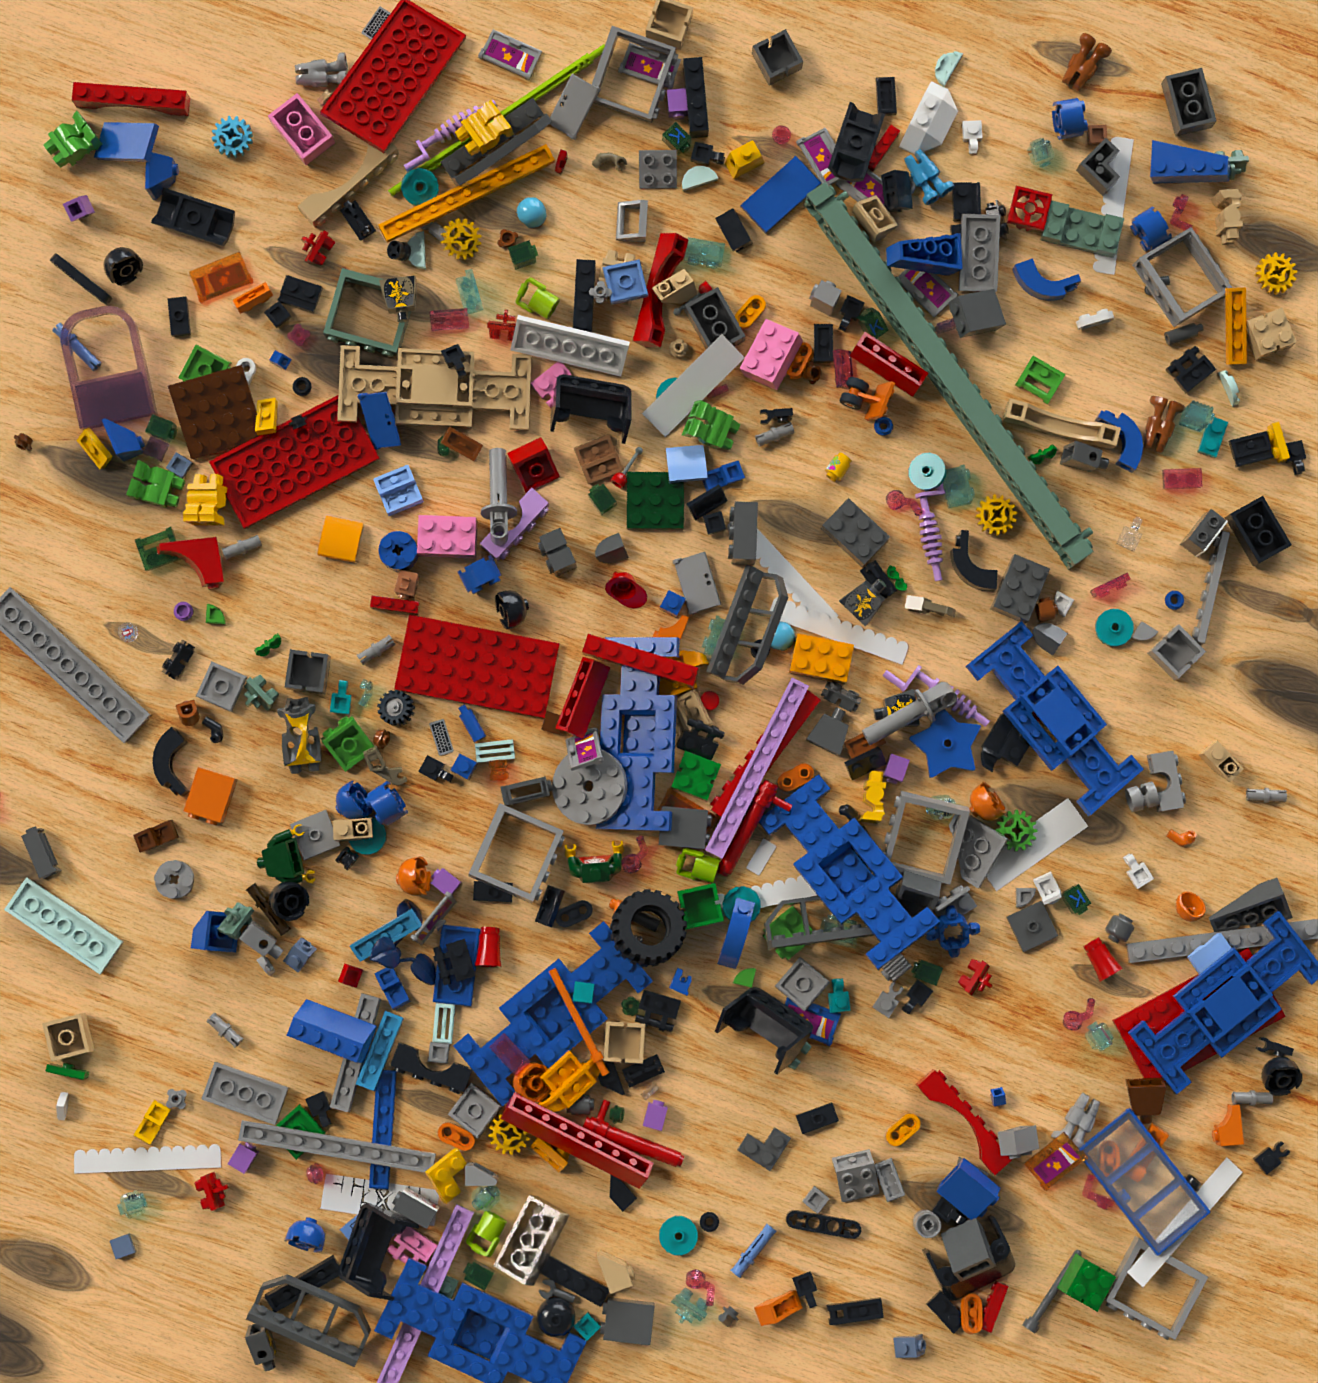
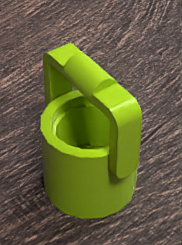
M530 277L522 283L517 293L516 304L530 313L536 312L545 319H549L557 308L560 298L545 290V285ZM529 283L538 287L527 305L521 299L524 297Z
M683 848L682 854L678 855L676 862V873L690 879H700L713 883L720 859L704 855L701 851ZM685 854L696 857L692 872L681 869L686 859Z
M485 1210L479 1223L475 1224L466 1239V1244L478 1255L491 1257L500 1242L499 1237L507 1221L499 1215ZM476 1234L492 1242L487 1252L477 1243L472 1242Z

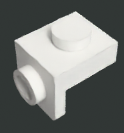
M1052 872L1033 879L1044 905L1048 903L1050 905L1054 904L1062 897L1061 890Z

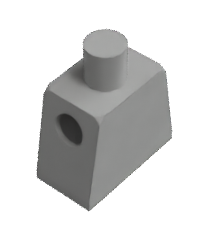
M253 920L240 935L239 939L264 957L268 953L277 960L283 952L275 944L277 939ZM261 940H266L268 944L266 946H262L259 942Z

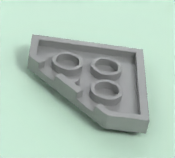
M957 814L954 815L949 824L952 836L959 816ZM970 814L957 859L959 860L962 879L976 888H980L1006 845L1008 838Z

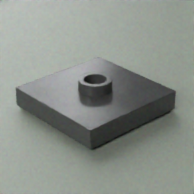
M1042 901L1006 917L1022 952L1058 936Z

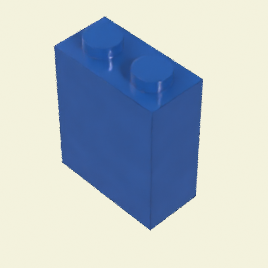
M963 1158L940 1182L936 1192L972 1220L978 1216L981 1218L987 1212V1207L989 1205L993 1206L998 1201L1000 1187Z

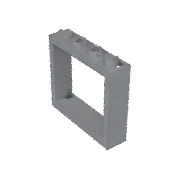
M612 26L592 82L593 85L601 88L618 38L667 54L668 57L648 114L598 97L599 92L593 103L652 123L653 118L657 119L660 108H658L659 101H663L666 90H664L665 83L670 82L672 72H670L672 64L675 65L678 59L676 47Z
M1192 227L1143 255L1132 265L1173 327L1225 297V288H1232L1229 280L1221 272L1220 266L1215 263L1209 250L1203 245L1199 235L1194 232ZM1182 241L1217 291L1216 295L1186 313L1182 311L1149 262Z
M901 791L900 796H896L894 807L897 808L895 814H891L889 825L892 827L890 833H886L884 843L887 846L886 850H882V852L891 861L906 802L957 814L959 816L943 874L891 862L900 873H904V870L950 885L970 814L969 807Z
M500 803L468 876L532 904L534 899L538 901L542 890L539 887L542 882L546 883L550 874L547 871L549 864L554 865L557 858L555 850L557 846L561 848L565 837L562 834L564 831ZM504 813L555 835L530 894L479 872Z
M1135 1236L1114 1275L1116 1279L1104 1299L1107 1302L1106 1306L1115 1311L1117 1308L1124 1311L1123 1315L1133 1321L1137 1318L1142 1321L1140 1325L1149 1330L1152 1327L1159 1331L1158 1335L1166 1340L1169 1337L1176 1340L1208 1276L1172 1256L1166 1260V1263L1197 1279L1170 1330L1114 1299L1140 1248L1146 1251L1149 1247L1145 1241Z

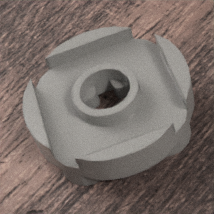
M178 860L167 861L158 868L154 876L156 888L160 894L170 899L182 898L189 894L193 888L194 872L185 862ZM171 875L179 876L178 884L170 883Z

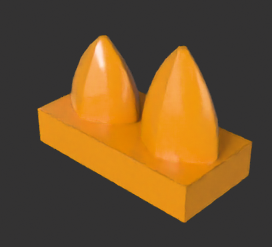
M537 1138L530 1148L557 1172L563 1170L568 1164L569 1153L559 1148L553 1150V1145Z

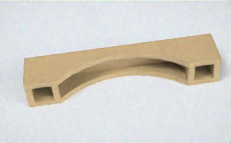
M391 143L386 152L382 153L368 144L363 164L348 182L332 191L309 195L298 205L299 211L314 227L323 225L331 213L339 211L342 207L341 205L346 200L350 201L356 195V191L360 188H365L372 177L380 175L388 163L392 164L396 161L399 155L397 147Z
M1009 399L1002 420L1010 424L1113 450L1117 446L1121 430L1120 427L1105 423L1060 416L1014 399Z

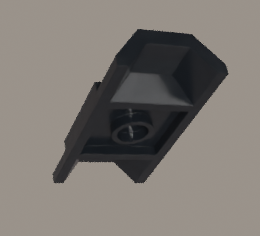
M849 103L828 169L835 177L849 182L864 180L885 114L872 115L859 110L854 103Z
M163 187L161 203L151 223L223 247L228 242L234 226L235 211Z

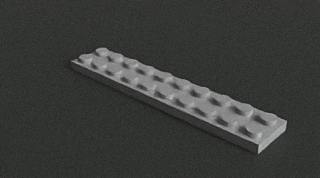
M9 587L0 597V631L126 744L152 715L13 588Z

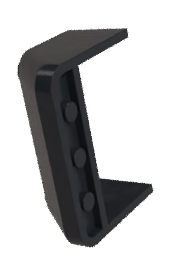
M559 375L556 379L550 431L554 432L556 421H568L570 414L607 420L608 428L614 432H622V444H625L632 420L631 389L623 384L571 375Z
M752 987L723 1008L714 1032L718 1034L724 1028L730 1026L738 1032L750 1028L778 1047L775 1056L779 1061L774 1071L778 1075L795 1060L811 1036L813 1025L764 990Z
M363 1204L359 1210L339 1266L338 1273L340 1279L368 1297L393 1301L394 1297L384 1291L387 1278L385 1273L380 1270L393 1233L399 1235L403 1233L406 1226L419 1229L420 1225L401 1214L375 1205Z
M989 1215L988 1218L998 1239L994 1240L990 1245L996 1266L960 1282L953 1274L951 1266H943L937 1269L930 1253L926 1248L922 1249L947 1299L951 1301L959 1300L1014 1270L1015 1260L1010 1246L996 1218L992 1215Z

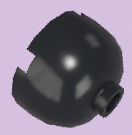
M119 247L110 251L103 265L108 279L113 284L116 283L119 286L131 283L137 278L134 275L138 271L141 273L143 270L142 259L137 253L127 247Z
M512 590L502 591L495 595L497 613L500 611L503 618L499 619L502 626L507 630L521 625L526 618V610H529L527 600Z
M291 881L282 882L275 886L269 897V906L272 912L285 921L297 920L305 913L303 911L309 905L307 890L300 884Z
M1276 1057L1264 1065L1261 1078L1264 1087L1270 1094L1283 1096L1290 1094V1090L1294 1087L1297 1089L1300 1086L1302 1073L1294 1061L1287 1057Z
M553 1297L541 1303L537 1311L536 1320L538 1327L544 1334L558 1338L571 1331L575 1324L576 1315L574 1307L569 1301Z

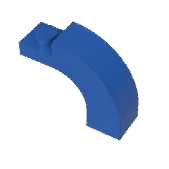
M1033 258L1015 264L1012 269L1018 284L1025 292L1045 301L1063 299L1066 295L1065 290L1071 292L1077 289L1081 282L1079 274L1059 281L1047 280L1039 274Z
M1101 410L1095 419L1096 422L1121 428L1119 437L1122 442V451L1115 465L1133 473L1143 453V440L1139 428L1124 413H1121L1116 418L1112 412Z
M736 898L717 964L733 969L737 968L755 906L754 902Z

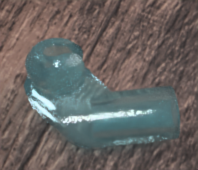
M363 679L360 688L364 692L358 704L366 708L373 696V683Z

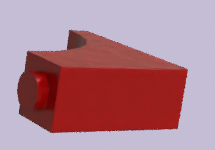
M217 537L158 544V555H172L187 562L197 573L202 587H208L209 590L217 589L224 582Z

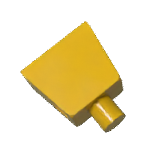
M753 140L731 151L725 161V165L733 180L765 163Z

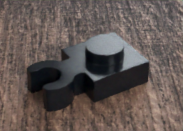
M1282 1141L1277 1142L1273 1150L1267 1147L1253 1158L1265 1175L1281 1164V1161L1278 1159L1279 1157L1289 1155L1290 1151L1288 1149L1280 1152V1146L1284 1144Z

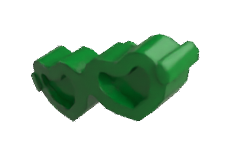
M1052 444L1043 451L1039 449L1038 453L1028 456V459L1033 464H1041L1045 458H1053L1057 448Z
M890 565L887 570V576L891 579H896L895 587L897 590L906 591L907 584L899 577L896 568Z
M277 633L273 638L265 640V644L256 647L254 652L257 656H267L270 649L279 648L281 644L280 635Z

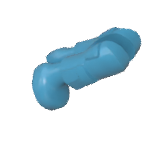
M921 149L915 152V157L919 164H917L912 155L904 158L915 185L922 187L925 205L936 202L939 197L946 196L954 189L953 182L947 181L944 183L938 177L939 169ZM928 181L933 183L936 191L930 187Z

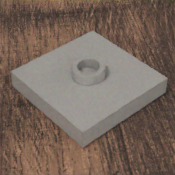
M211 661L196 697L232 712L247 680V676Z
M327 810L290 824L292 830L297 824H302V826L296 828V832L299 834L305 833L301 836H294L304 860L341 846L340 842L333 839V825Z
M799 957L775 987L805 1012L830 982L804 959Z
M470 1083L448 1115L476 1138H480L502 1106L476 1085Z

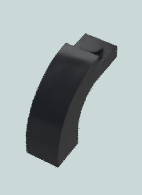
M961 530L959 535L955 537V546H958V549L953 548L950 551L952 566L956 574L964 583L972 588L994 592L997 589L998 570L981 569L973 564L968 555L969 530Z
M171 727L161 736L155 746L152 762L153 770L161 786L167 787L171 784L169 788L176 796L178 794L185 796L190 791L175 775L172 765L175 754L188 742L176 728Z

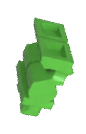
M78 111L72 117L75 124L62 123L54 132L51 131L48 134L51 139L43 145L50 155L57 150L60 151L53 157V160L60 168L68 163L74 166L77 163L76 161L81 160L85 154H90L92 150H98L102 145L99 138Z
M702 400L695 401L689 414L691 419L687 420L682 436L689 438L698 437L700 443L714 449L730 450L733 440L726 436L728 431L736 434L740 424L733 420L734 416L716 409V407H711L709 403Z
M138 460L126 495L129 498L141 499L144 502L164 508L167 506L177 507L179 497L172 495L171 492L173 488L182 490L185 480L178 477L174 472L159 467L150 468L146 463ZM141 482H148V483H150L151 485H147V486H146V485L142 484Z

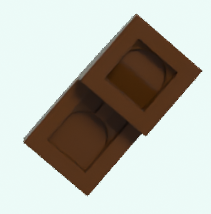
M168 820L133 835L140 853L179 838L173 820Z

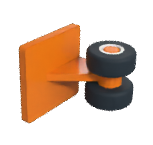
M849 377L846 387L850 390L848 393H842L839 401L844 406L856 410L860 409L863 401L870 405L864 419L867 421L878 419L887 412L888 407L886 405L894 394L895 390L893 388L895 383L891 381L878 385L874 395L871 396L866 394L869 388L867 382L856 377Z

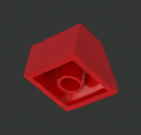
M542 437L507 453L525 493L531 488L536 489L560 477Z

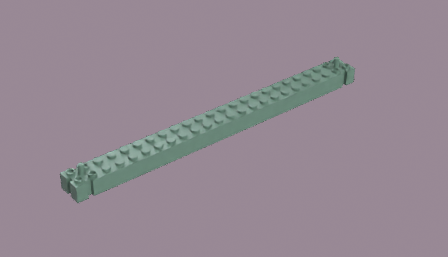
M826 182L822 183L806 195L804 206L811 216L816 219L821 230L921 368L928 372L927 376L1050 546L1058 553L1068 570L1094 552L1091 542L1087 539V537L1093 534L1092 529L1088 527L1082 532L1078 524H1073L1069 518L1068 510L1060 506L1057 495L1049 491L1046 480L1042 476L1039 477L1033 462H1028L1024 456L1023 448L1015 444L1012 433L1004 429L1001 418L997 414L994 415L991 411L990 403L986 399L983 400L978 386L970 382L967 371L959 367L957 364L958 359L946 349L947 344L942 338H938L932 323H928L925 320V314L922 309L914 305L913 297L909 292L904 291L901 280L897 276L894 277L890 272L892 271L891 267L887 266L886 261H882L879 250L875 246L872 247L869 243V237L866 232H861L856 218L848 214L846 211L847 207L843 202L849 197L848 193L844 191L835 197L836 191L831 185L828 186Z

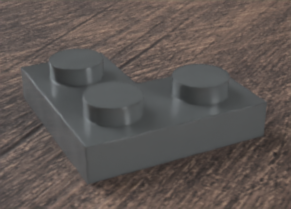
M774 1127L766 1141L762 1143L747 1133L737 1150L771 1171L791 1137Z

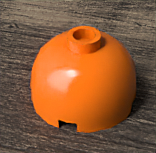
M982 782L970 795L972 807L969 809L975 817L979 816L986 821L996 820L1006 814L1004 811L1005 806L996 792L988 790L991 786L986 782Z
M421 856L404 861L396 875V882L400 885V888L412 896L426 895L427 893L425 892L430 891L431 873L430 871L426 872L425 867L428 863Z
M526 1063L518 1068L513 1077L515 1092L536 1103L544 1100L551 1090L540 1076L548 1068L538 1063Z

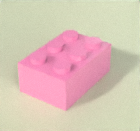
M298 93L268 115L271 124L305 166L335 144L331 133Z
M765 319L740 367L743 375L778 390L803 342L800 334Z
M419 515L418 556L476 558L477 518Z

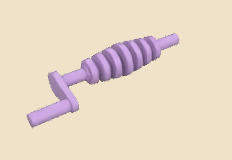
M474 106V112L467 109V116L460 112V120L456 115H453L452 118L455 123L452 124L450 119L446 121L448 127L441 124V131L436 128L433 136L422 142L419 139L415 142L422 155L405 164L406 171L408 172L425 161L431 160L425 149L436 142L444 143V137H447L448 141L451 140V133L456 138L455 131L462 126L461 121L467 119L468 116L476 113L477 109L482 107Z
M943 483L936 488V491L915 494L916 499H920L922 515L919 516V520H924V522L919 523L920 528L925 527L924 530L920 531V535L927 536L921 538L920 541L921 543L928 542L922 548L923 550H929V552L924 554L925 557L931 558L927 560V564L932 566L935 582L942 580L939 564L943 562V558H938V555H942V550H937V548L942 547V542L935 543V541L942 538L941 535H934V533L940 531L938 527L933 528L934 525H937V521L931 520L935 515L929 510L927 497L946 494Z
M918 665L906 683L888 670L883 674L884 678L900 688L902 692L906 690L914 677L928 685L929 689L936 686L940 681L938 678L935 680L931 679L920 671L922 668L920 665ZM958 689L955 691L957 695L960 692ZM964 694L960 699L957 697L952 711L955 712L957 708H960L959 715L962 716L965 712L967 713L965 718H974L986 727L990 720L977 712V706L974 704L971 708L969 706L971 704L969 699L966 703L963 702L966 697Z

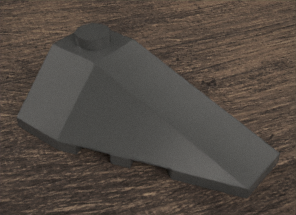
M1274 878L1256 885L1210 916L1209 920L1214 932L1235 930L1243 925L1256 927L1258 923L1265 922L1277 911L1286 920L1293 917L1279 880Z

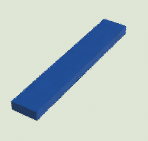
M383 1070L376 1087L372 1143L392 1146L397 1071ZM371 1163L369 1188L389 1189L390 1167Z

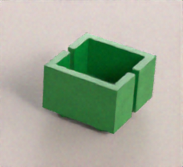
M685 751L679 765V769H682V771L677 770L671 788L707 802L714 785L710 782H715L721 764Z
M715 883L677 891L680 908H685V916L683 917L684 921H687L685 929L724 921L720 904H715V901L719 900Z
M1075 1253L1057 1288L1098 1312L1116 1276Z

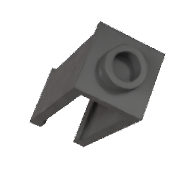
M546 776L500 787L505 806L550 796V791H553L551 780H547ZM540 783L542 792L512 799L511 789Z
M35 826L27 829L26 834L21 837L39 879H45L62 870L57 867L58 863L45 833H42L44 829H37Z

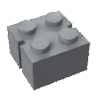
M1178 624L1147 654L1173 680H1176L1206 651Z

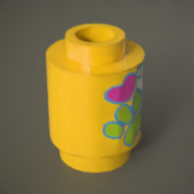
M839 452L825 469L826 476L834 482L836 480L841 481L850 468L852 460Z

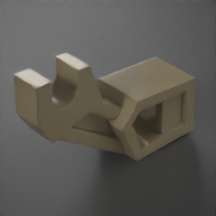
M907 595L905 609L908 611L929 614L930 611L941 616L948 615L955 618L956 610L954 608L932 603V600L924 597Z
M376 746L363 751L370 771L391 782L393 785H401L407 782L406 776L403 778L397 777L398 773L403 772L402 767L388 768L385 766V761ZM379 758L381 765L373 766L371 761Z

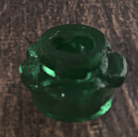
M635 997L624 999L621 1003L623 1013L631 1016L636 1015L640 1002Z
M615 1105L614 1108H611L609 1117L610 1120H613V1124L623 1122L624 1107Z

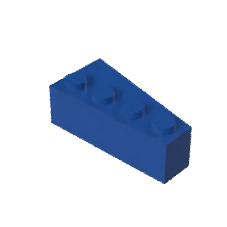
M1152 140L1150 177L1153 184L1229 182L1230 161L1229 157L1225 155Z
M961 233L942 235L940 237H927L925 239L904 240L886 248L888 267L950 276L963 269Z

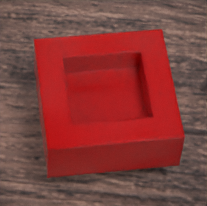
M344 963L338 982L357 988L363 969Z

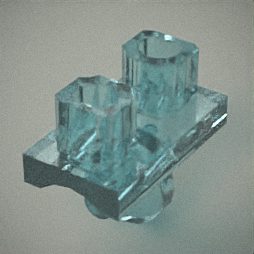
M687 1288L682 1289L671 1301V1303L679 1307L675 1313L681 1316L678 1321L681 1324L685 1319L690 1323L693 1322L694 1318L699 1321L705 1319L709 1304L702 1298H699L695 1305L689 1302L693 1293Z

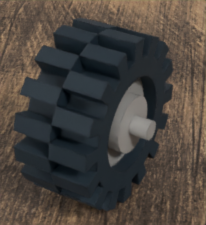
M399 690L388 691L389 694L384 693V698L380 697L379 699L381 704L377 705L380 710H377L378 714L381 715L380 718L392 726L405 725L407 720L410 722V716H414L412 709H415V706L412 705L414 702L410 699L411 697Z

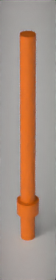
M556 968L550 970L549 973L591 1053L590 1057L593 1063H596L602 1076L608 1074L609 1071L603 1061L604 1057L601 1051L598 1052Z

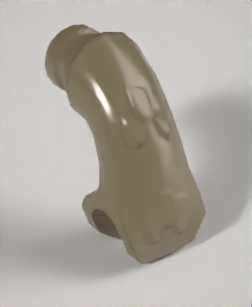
M609 152L597 154L596 159L592 161V165L595 168H600L602 164L608 161L613 162L618 171H622V168L618 165L619 163L623 162L627 165L624 157Z

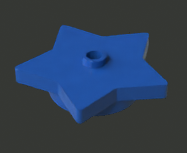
M943 709L935 714V721L931 723L929 728L909 737V740L926 755L929 778H933L950 767L969 771L975 770L971 745L981 725L959 723ZM945 740H949L951 742L950 747H946L944 745Z

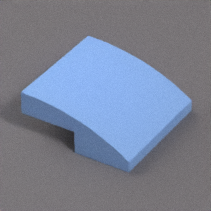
M703 445L666 448L669 483L707 480Z
M409 465L373 479L388 516L424 502Z
M1217 933L1205 945L1197 947L1187 958L1198 974H1200L1229 951L1231 946L1221 933Z

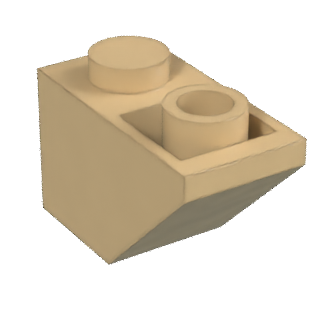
M685 269L652 288L662 303L682 304L698 294L694 281Z
M1218 740L1212 742L1199 754L1213 771L1228 782H1231L1244 770Z
M372 818L333 821V839L337 842L373 838Z

